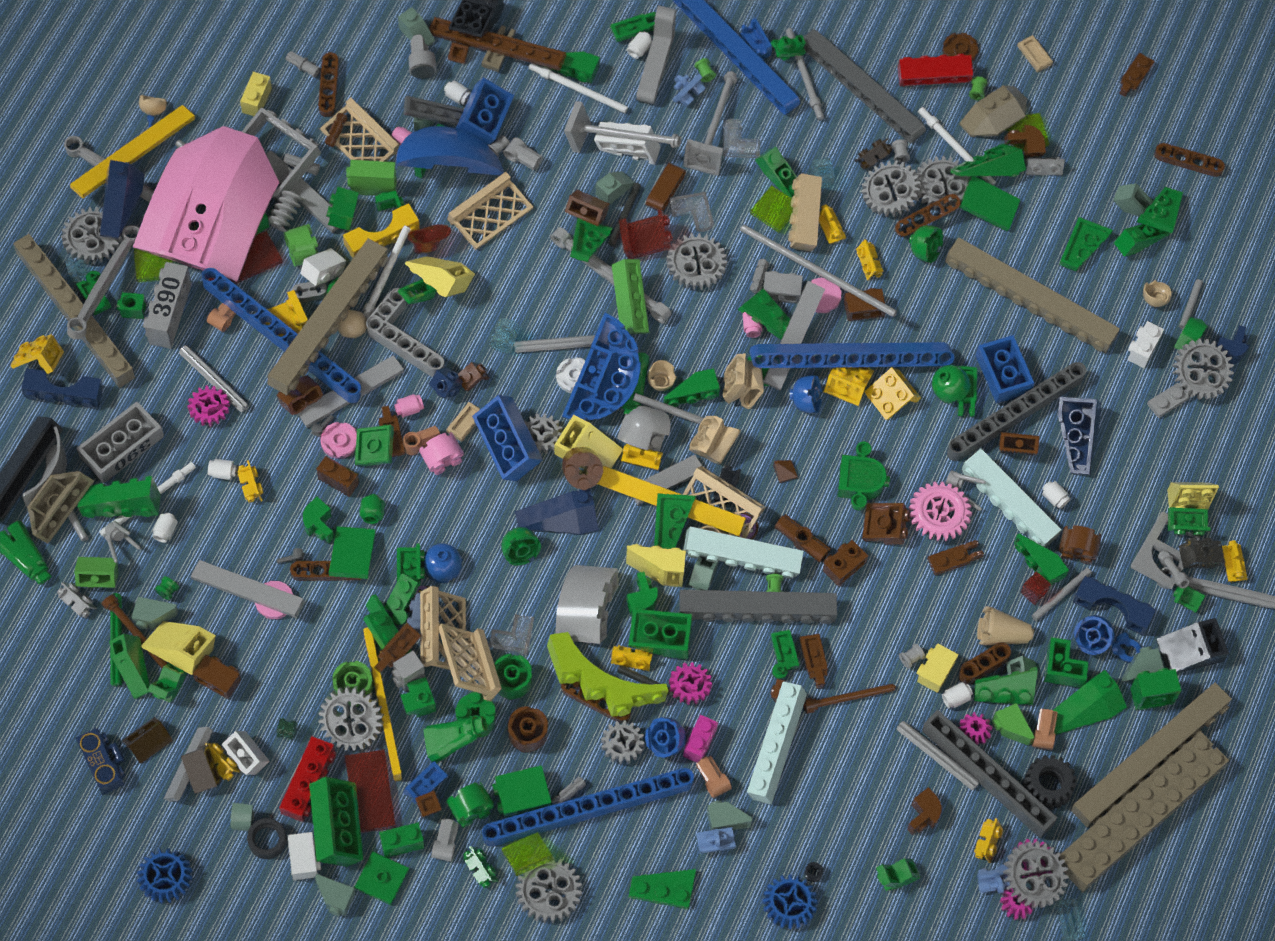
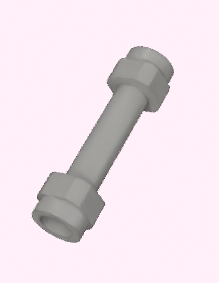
M1167 550L1161 551L1158 555L1161 564L1167 566L1174 575L1177 586L1180 588L1187 587L1190 583L1187 575L1184 572L1181 573L1174 564L1173 556Z

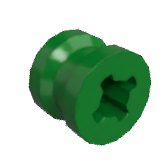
M163 576L161 584L157 585L154 590L164 599L171 600L173 592L179 589V585L169 577Z

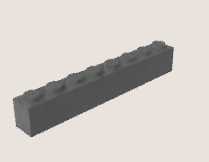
M680 590L679 613L692 614V621L695 619H703L707 622L714 620L753 622L757 620L764 623H771L773 621H781L783 623L801 621L804 624L812 622L830 624L835 622L837 617L836 593Z
M939 710L924 723L922 732L957 764L975 777L989 793L1040 839L1053 827L1057 817Z

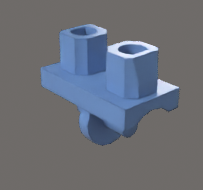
M698 74L689 83L687 82L690 79L688 75L684 77L681 75L676 76L674 88L676 90L681 88L682 90L672 100L675 103L680 101L687 107L694 100L688 91L691 89L698 96L706 88L700 81L702 76Z
M732 827L696 833L700 854L736 848Z
M999 865L995 870L990 871L986 868L979 869L978 887L980 893L997 890L999 894L1003 893L1004 888L1010 885V882H1004L1008 875L1004 874L1003 871L1007 870L1008 867Z

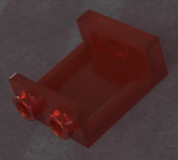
M662 209L658 210V215L635 222L629 223L626 218L619 220L623 250L628 259H636L671 249L670 242L673 241L671 231H668L670 220Z

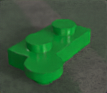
M90 271L86 275L87 281L83 280L76 284L85 301L100 277V273L97 271ZM105 295L93 312L94 316L111 308Z
M405 573L401 574L384 608L393 613V621L398 625H403L407 622L408 613L405 609L408 608L420 585L419 581Z
M790 630L775 632L770 635L777 664L772 668V675L776 679H783L787 676L788 670L799 668Z

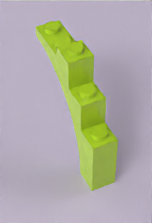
M569 632L550 634L547 648L559 683L572 684L579 681L585 700L605 698L611 717L630 714L633 706L640 707L646 704L665 702L668 693L666 684H639L616 678L594 666L585 658L574 644Z

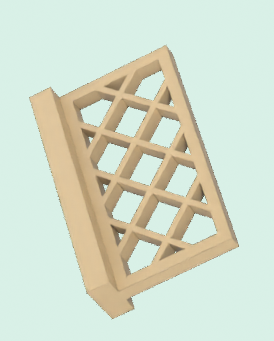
M350 97L346 101V106L339 111L343 114L348 112L351 115V122L343 124V126H351L350 133H340L335 146L350 160L387 162L393 155L397 154L399 144ZM337 114L320 128V131L326 137L329 136L327 129L336 121ZM361 125L363 133H353L354 126ZM350 137L349 145H341L340 138ZM353 137H362V145H352ZM366 137H374L375 145H365ZM352 149H362L361 157H353ZM365 149H374V157H364ZM378 149H386L388 151L384 157H377Z
M507 172L449 212L447 220L451 225L454 224L475 250L533 209V206L510 180L511 177ZM510 187L514 192V196H503V190ZM491 199H500L499 208L489 206V201ZM502 200L513 201L512 209L501 208ZM515 202H522L527 208L522 211L514 210ZM477 209L486 210L485 218L474 217L475 211ZM488 210L498 211V220L487 218ZM501 212L512 213L511 219L509 221L500 220ZM463 219L472 220L471 228L462 227L459 222ZM474 221L484 222V230L473 229ZM487 222L497 223V229L495 231H487ZM472 233L483 234V239L476 243L472 238Z
M702 466L697 467L683 495H688L690 490L692 492L690 495L696 496L705 493L707 502L710 505L722 504V508L726 510L725 503L731 501L735 503L737 512L733 513L742 516L741 513L743 512L752 514L754 517L751 522L744 524V526H748L745 530L744 527L742 529L743 535L741 538H747L766 507ZM696 480L703 483L705 491L695 493L693 485ZM716 491L719 493L721 501L711 503L709 492ZM716 528V529L719 530L722 534H727V535H732V536H733L732 533H729V534H728V533H726L725 531Z
M431 586L420 592V661L424 667L432 665L450 670L444 646L439 641V626L441 625L439 623V614L445 621L444 625L455 627L452 621L456 619L459 623V629L466 630V598L441 592L439 587ZM439 597L445 603L442 608L439 605ZM453 601L459 603L458 612L451 604ZM448 608L453 615L450 619L444 612V609ZM439 651L445 658L444 662L439 661Z
M441 624L439 632L455 686L482 693L484 700L491 701L502 688L484 630L477 628L473 633ZM460 655H462L469 663H467L462 657H460ZM464 670L469 672L473 676V678L470 677ZM460 676H461L463 679H465L467 682L461 681Z

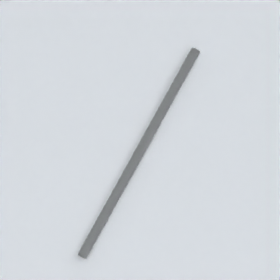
M742 225L740 231L888 315L896 316L897 310L750 227Z

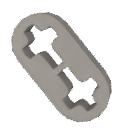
M311 282L296 284L292 288L300 303L320 300L327 295L325 283L315 286ZM320 287L321 292L317 293L316 288ZM298 291H302V296L298 295Z

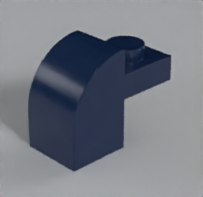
M1238 326L1234 340L1220 337L1216 347L1222 345L1221 351L1227 350L1228 352L1225 356L1232 358L1228 361V364L1240 362L1249 348V345L1245 344L1248 335L1245 334L1246 327Z

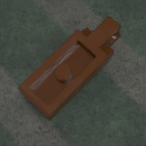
M1139 53L1120 81L1123 85L1120 88L1119 94L1125 97L1130 89L1133 91L1137 90L1155 61Z
M389 406L381 407L383 417L379 418V426H394L392 457L405 455L398 418L396 415L391 416Z
M406 623L380 651L378 657L381 660L374 668L379 673L386 666L392 668L393 663L402 658L421 635Z
M820 634L801 636L800 644L809 678L815 680L817 689L824 688V677L828 675V668Z

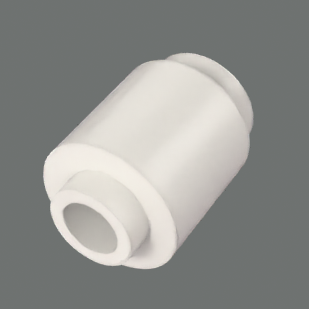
M639 32L628 44L627 52L635 59L642 57L651 47L652 37L646 32Z
M455 80L448 82L444 88L445 96L459 105L467 104L471 94L468 88Z
M221 459L209 461V476L232 480L233 476L236 477L237 465H234V461Z
M1049 481L1042 488L1044 490L1042 495L1054 507L1062 509L1071 499L1068 496L1069 494L1056 481Z
M170 513L160 514L152 531V537L162 543H166L167 540L171 539L178 523L175 519L176 517Z
M961 682L945 690V693L942 694V699L947 708H956L970 701L973 692L968 684L965 685Z

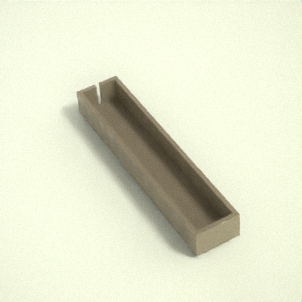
M1202 732L1197 734L1060 854L1058 860H1065L1062 867L1068 868V870L1064 871V874L1069 876V879L1082 893L1225 768L1229 759L1217 747L1213 750L1212 746L1214 744Z

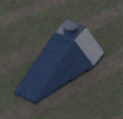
M110 160L107 169L100 236L119 238L143 192L145 174L130 163Z
M1060 397L1058 419L1062 429V437L1066 447L1071 474L1090 475L1102 406V403L1097 399Z
M590 488L587 490L571 491L515 511L518 527H526L534 532L552 531L558 534L564 532L573 533V535H584L599 531Z

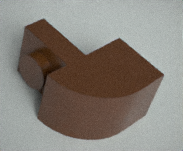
M1024 125L1022 132L1020 130H1012L1004 138L1005 145L1023 144L1025 158L1042 157L1046 153L1044 136L1034 126Z
M928 787L916 796L911 804L919 813L908 824L907 830L911 835L916 832L921 833L928 825L933 829L940 818L942 810L940 800Z

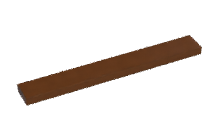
M434 17L429 28L432 36L556 70L561 69L567 56L566 52L489 31L480 38L450 30L448 27L451 21Z

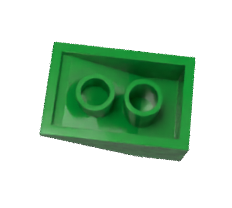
M633 609L629 647L668 658L688 659L692 614Z

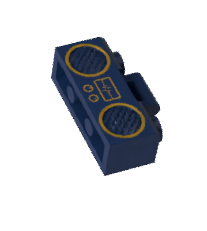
M98 728L76 737L101 794L104 795L123 786L122 778L125 775L121 766L116 767V765L123 763L125 759L118 744L112 743L106 746L109 743L105 732L100 733ZM111 751L115 757L112 761L107 754Z

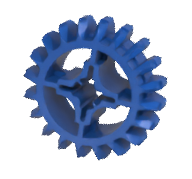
M159 848V854L155 855L154 852H151L152 858L145 857L146 864L140 863L139 866L142 870L137 871V875L140 876L137 882L142 884L140 890L145 891L146 897L151 896L152 901H156L159 897L160 903H163L165 898H167L168 903H171V897L179 900L178 894L185 895L186 891L184 888L191 887L188 881L193 880L192 875H190L193 870L189 867V860H185L184 854L178 856L179 852L177 850L171 854L170 848H167L166 853H163L162 849ZM163 862H170L169 864H167V865H165V866L159 865L160 863H163ZM180 867L181 877L179 881L176 882L174 875L176 873V869ZM153 869L156 877L153 879L154 882L150 884L149 875ZM160 872H161L162 874H164V873L167 874V873H168L169 878H168V877H167V878H164V877L162 878ZM163 886H170V887H171V888H169V889L161 890V888H162Z
M791 874L788 875L787 880L782 875L780 876V882L774 879L773 885L768 884V891H764L763 895L766 898L763 899L762 903L767 906L763 910L764 912H769L767 915L768 919L774 917V925L781 922V929L784 928L785 924H788L789 930L792 929L793 924H795L797 929L800 928V922L803 925H807V919L812 920V913H816L817 908L815 905L818 904V900L813 898L817 894L816 892H810L813 889L812 885L806 887V879L802 883L799 882V875L796 876L795 880L792 879ZM791 888L788 893L780 892V894H777L782 889ZM797 890L803 894L806 903L797 897ZM791 895H793V902L789 906V909H787V902L791 898ZM774 901L783 907V914L775 907ZM803 910V912L798 915L789 916V914L792 911Z

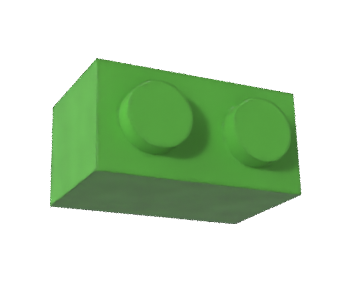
M78 557L74 570L76 587L115 588L119 574L118 562L115 563L113 558Z

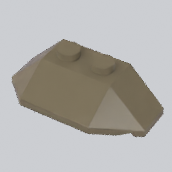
M1003 85L975 103L959 125L971 137L998 136L1025 118L1027 98L1015 86Z
M80 471L50 475L27 507L33 535L49 544L94 480Z

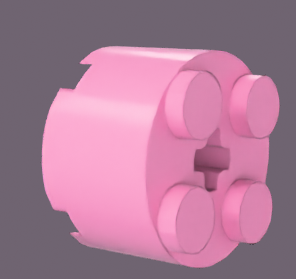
M450 432L449 436L443 433L426 442L428 446L425 449L423 447L419 449L430 472H434L435 475L443 473L445 467L449 465L456 466L462 462L461 457L464 455L452 432Z

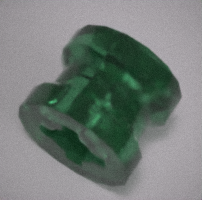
M280 718L276 736L279 738L284 736L289 740H293L297 721H286L285 718Z

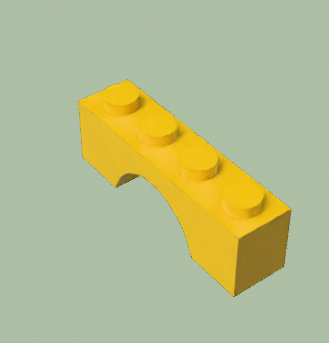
M409 203L393 210L390 225L380 232H368L358 227L343 234L344 245L352 258L355 257L368 238L385 247L390 243H396L403 226L410 228L408 235L415 234L420 229L419 219Z

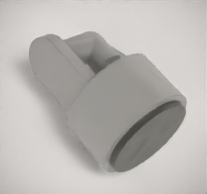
M421 35L413 36L411 39V54L408 58L409 72L416 78H429L437 71L435 54L429 51L428 45L424 42V38Z

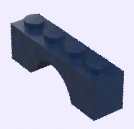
M26 368L21 390L24 397L30 400L43 399L50 403L57 401L67 405L78 404L86 408L99 407L104 386L99 378L82 376L72 386L58 387L49 382L45 371Z
M1084 576L1072 601L1088 610L1101 604L1112 605L1118 608L1124 615L1126 628L1144 636L1156 611L1150 604L1141 603L1129 594H1122L1114 587L1105 586L1099 583L1097 579Z

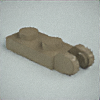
M501 25L497 34L504 35L506 27ZM511 29L508 37L514 38L516 30ZM487 50L482 61V67L499 72L506 56Z

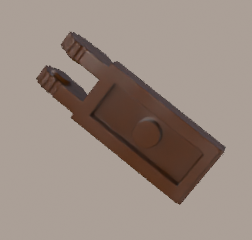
M974 540L965 545L962 544L930 555L927 560L936 576L968 565L970 562L982 558L984 553L981 550L968 555L967 551L979 546L978 540Z

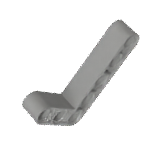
M658 5L655 16L654 37L637 91L636 100L655 103L674 39L676 9Z
M395 288L390 291L367 319L368 336L433 377L438 369L445 368L444 359L392 325L406 308V300L397 292L400 288ZM404 345L409 346L408 348H402ZM424 355L423 358H418L417 356ZM433 365H439L440 367H438V368H433L432 366H433Z

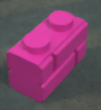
M703 715L699 716L684 748L683 756L698 763L705 757L717 731L718 722Z

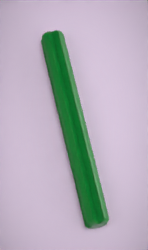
M112 593L118 598L119 607L122 609L121 594ZM113 611L110 612V640L122 635V621ZM110 649V683L112 686H121L122 676L112 659Z

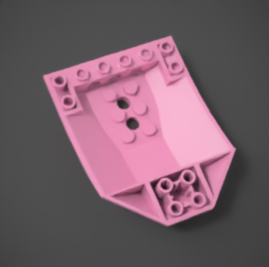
M222 126L177 148L154 191L133 248L202 271L206 268H214L229 280L238 282L257 229L279 184L278 178L258 137ZM200 204L206 206V212L203 214L196 212V208ZM195 221L198 222L199 228L195 231L190 230V224Z

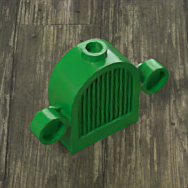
M865 441L857 444V456L842 455L840 462L837 497L851 499L852 508L858 511L866 507L867 500L878 497L884 487H889L890 476L886 475L884 466L879 461L868 458L872 448Z

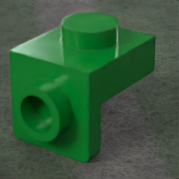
M396 190L388 193L383 192L375 196L377 211L392 207L398 209L404 206L401 196L398 197Z
M1178 586L1173 595L1176 597L1175 603H1179L1195 613L1198 612L1206 595L1190 586L1185 588Z

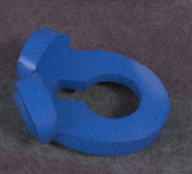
M1121 633L1112 644L1113 655H1117L1122 661L1130 663L1133 657L1126 655L1125 650L1120 645L1134 647L1136 654L1140 653L1141 646L1138 642L1129 638L1127 633Z

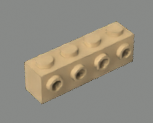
M801 173L793 181L792 189L795 191L791 200L793 213L790 216L792 230L788 236V241L791 242L790 248L812 252L817 246L822 177Z

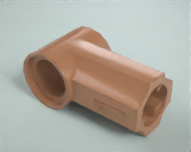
M222 303L218 309L215 308L210 312L207 323L221 332H225L231 325L232 318L236 313Z
M433 426L417 433L408 432L405 434L403 439L405 453L416 455L421 447L426 448L428 446L426 442L440 435L438 428ZM409 442H415L416 444H415V445H409L408 443H409Z
M1040 709L1032 747L1052 751L1055 741L1056 711Z
M711 756L705 757L696 763V767L704 778L706 788L712 798H716L732 789L728 778L724 773L720 772Z

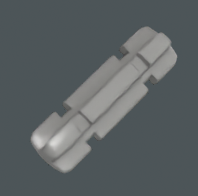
M766 259L758 260L750 290L753 293H758L762 288L765 272L769 265Z
M577 777L573 784L570 783L559 793V796L556 795L551 800L552 805L570 800L578 793V790L585 787V781L581 777Z

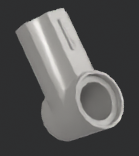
M513 138L503 151L504 156L510 161H518L532 170L537 169L542 160L540 154L529 149L519 138Z
M445 819L441 821L437 840L433 844L431 858L452 862L455 851L454 843L459 826L454 820Z

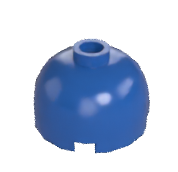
M813 375L804 376L795 382L793 389L790 390V400H793L798 410L804 413H818L820 411L822 399H819V393H822V387L819 377Z
M439 543L427 550L424 556L423 568L431 580L437 583H448L449 580L459 576L462 570V559L459 551L454 546L447 543Z
M1098 615L1082 619L1074 631V638H1076L1078 643L1077 646L1084 653L1090 655L1101 654L1108 650L1113 644L1115 637L1111 622L1105 617Z
M667 717L654 719L650 727L646 729L645 740L648 749H651L655 756L662 758L678 754L686 742L685 729L681 723Z

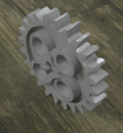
M935 156L934 161L929 158L927 164L922 162V166L917 168V175L921 183V194H918V198L923 197L921 203L928 202V205L945 197V193L946 195L956 194L960 201L962 200L971 176H958L951 173L950 169L958 166L959 160L952 162V157H950L947 161L944 156L939 160ZM948 198V203L943 205V201H941L940 204H942L944 209L950 205L955 207L954 203H956V200Z
M888 161L887 166L881 163V168L874 166L875 172L869 171L870 177H864L866 183H862L863 190H861L864 202H866L868 208L871 207L872 212L877 210L878 215H881L883 212L886 217L889 213H892L893 217H895L896 212L902 215L903 209L909 211V205L915 206L913 200H919L918 194H921L920 178L916 170H912L910 165L906 167L904 162L900 166L897 161L894 162V165H891L890 161ZM886 176H888L891 181L892 187L898 199L897 201H894L890 188L885 178Z
M89 207L88 212L81 209L82 214L79 215L75 212V218L68 217L70 223H64L65 228L62 229L63 235L61 236L64 248H66L67 254L71 253L73 259L77 257L78 262L84 259L86 264H88L89 260H92L93 264H95L96 259H99L102 263L103 257L110 259L109 253L114 254V248L117 249L119 243L122 242V233L118 239L100 236L102 212L99 211L98 207L95 211H92L91 207Z
M691 233L690 238L683 235V241L677 239V244L672 243V249L668 250L667 268L669 269V275H673L674 281L679 279V285L686 283V288L692 285L693 290L696 289V286L703 290V285L710 288V282L717 284V279H722V274H725V267L727 266V261H725L727 255L724 254V248H720V242L714 244L715 238L708 240L707 234L704 238H701L700 233H698L697 237H694L693 233ZM693 248H696L697 262L699 263V271L701 275H698L697 273V263L694 259L695 254Z
M1198 339L1196 343L1192 340L1189 342V345L1185 344L1182 346L1183 349L1178 351L1179 355L1174 357L1177 362L1172 366L1177 368V370L1172 372V374L1178 375L1175 381L1181 382L1179 388L1185 387V394L1189 391L1191 392V398L1196 394L1198 400L1203 395L1206 400L1210 398V395L1215 398L1217 393L1221 395L1224 392L1223 389L1226 390L1229 387L1227 383L1232 382V379L1228 377L1234 374L1233 371L1229 370L1234 364H1228V361L1232 358L1225 356L1228 352L1227 350L1221 351L1222 345L1215 347L1216 341L1209 344L1208 339L1204 340L1203 343L1201 339ZM1192 355L1198 358L1197 363L1192 360ZM1210 358L1215 359L1216 365L1211 364ZM1190 373L1196 376V381L1190 378ZM1208 376L1214 378V384L1209 382Z
M347 686L345 692L339 687L337 693L332 691L331 697L327 696L325 698L327 703H322L321 705L324 710L319 712V715L323 716L319 723H324L321 731L327 730L324 737L331 736V744L337 741V748L344 744L345 750L352 746L353 751H355L358 745L363 749L365 743L369 746L372 743L371 739H377L378 736L376 734H380L382 731L378 726L384 724L379 719L384 714L378 713L382 706L375 705L378 699H370L372 693L366 696L365 689L358 692V687L355 686L351 691L350 686ZM356 704L362 705L364 711H358ZM336 706H342L344 713L338 712ZM358 724H364L366 731L360 730ZM339 725L345 726L347 732L340 731Z
M1031 841L1027 842L1026 846L1024 844L1019 845V849H1013V854L1007 856L1010 861L1004 863L1008 867L1007 870L1003 871L1004 874L1008 875L1004 882H1010L1006 889H1013L1011 896L1018 895L1017 902L1025 900V906L1031 903L1032 908H1036L1038 905L1040 908L1045 907L1046 904L1048 906L1052 905L1053 901L1060 899L1058 895L1065 893L1061 888L1068 886L1063 882V880L1069 878V876L1063 874L1064 871L1068 870V868L1062 867L1065 860H1058L1060 853L1054 855V847L1047 850V843L1042 844L1041 847L1039 841L1034 844ZM1040 859L1045 861V867L1040 864ZM1021 862L1026 864L1027 871L1022 868ZM1044 871H1052V874H1043L1039 877L1032 876L1020 879V876L1029 875L1033 872L1034 874L1042 873ZM1045 879L1049 880L1050 888L1045 885ZM1026 882L1031 884V891L1027 889Z
M544 857L543 863L536 859L535 866L529 863V871L522 869L524 876H518V881L521 883L516 884V889L520 890L516 892V897H522L518 900V904H525L522 907V911L529 910V918L535 914L536 921L543 917L544 923L547 922L548 918L554 923L555 917L562 921L563 914L569 917V909L575 911L576 907L574 904L580 903L577 897L582 896V892L578 890L582 888V883H576L580 880V876H573L575 868L568 870L569 863L563 866L562 859L555 863L554 857L551 858L550 862H547L546 857ZM540 874H546L549 878L545 881H542L538 878V876ZM565 881L568 885L565 888H559L557 883ZM549 887H551L552 890H550L549 893H546V890H548ZM533 892L541 894L538 899H533L530 895ZM556 899L560 904L554 907L549 902Z

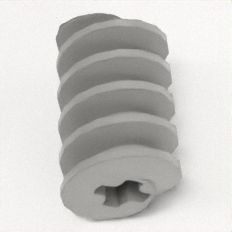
M282 191V197L278 198L279 203H276L274 205L275 209L271 211L272 216H268V222L282 232L287 231L284 226L290 227L287 220H294L290 214L298 213L294 209V207H301L298 201L304 202V198L291 191Z

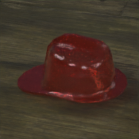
M444 224L432 225L411 231L407 238L413 243L416 254L430 253L436 250L441 240L451 234V228Z

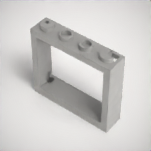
M261 107L243 129V133L255 136L264 124L269 122L309 150L280 187L275 190L272 198L278 202V198L282 197V191H290L321 154V151L318 148L319 144L314 142L312 138L308 140L299 129H292L286 120H279L273 111H266Z

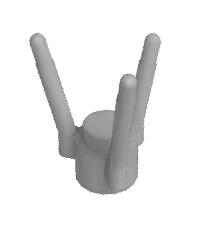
M953 470L950 471L946 480L947 485L949 483L952 484V489L955 487L962 488L964 481L986 483L985 480L962 475ZM969 499L968 503L978 511L982 510L981 507Z
M116 521L106 526L105 532L107 535L105 539L108 542L115 563L118 562L112 540L120 541L125 538L136 549H141L128 536L130 532Z

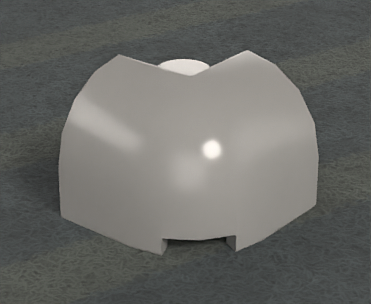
M638 406V408L625 415L617 439L641 449L660 452L664 436H669L670 433L669 416L659 409Z

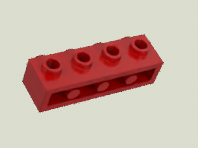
M957 54L956 56L939 55L938 57L921 56L920 58L904 57L899 59L897 66L899 86L971 82L973 77L971 55Z
M311 736L280 804L279 809L282 815L301 822L304 821L305 817H309L312 811L309 784L327 777L329 763L334 762L337 754L334 744Z

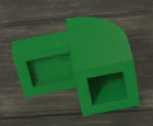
M1190 317L1174 348L1178 350L1183 349L1182 346L1185 344L1189 345V342L1192 340L1196 343L1198 339L1202 338L1208 325L1201 319Z
M319 497L314 498L303 511L304 528L309 537L314 533L319 540H325L329 544L334 539L333 531L324 523L332 517L331 509Z
M644 571L637 573L636 577L639 592L627 594L626 602L631 619L633 609L654 610L657 604L658 589L657 587L652 588L651 580L649 577L646 578Z
M169 663L163 666L158 681L151 683L148 691L153 693L152 695L155 698L170 703L180 691L187 672Z
M904 858L893 865L882 864L876 867L878 872L877 878L884 886L885 891L898 889L921 878L913 859Z

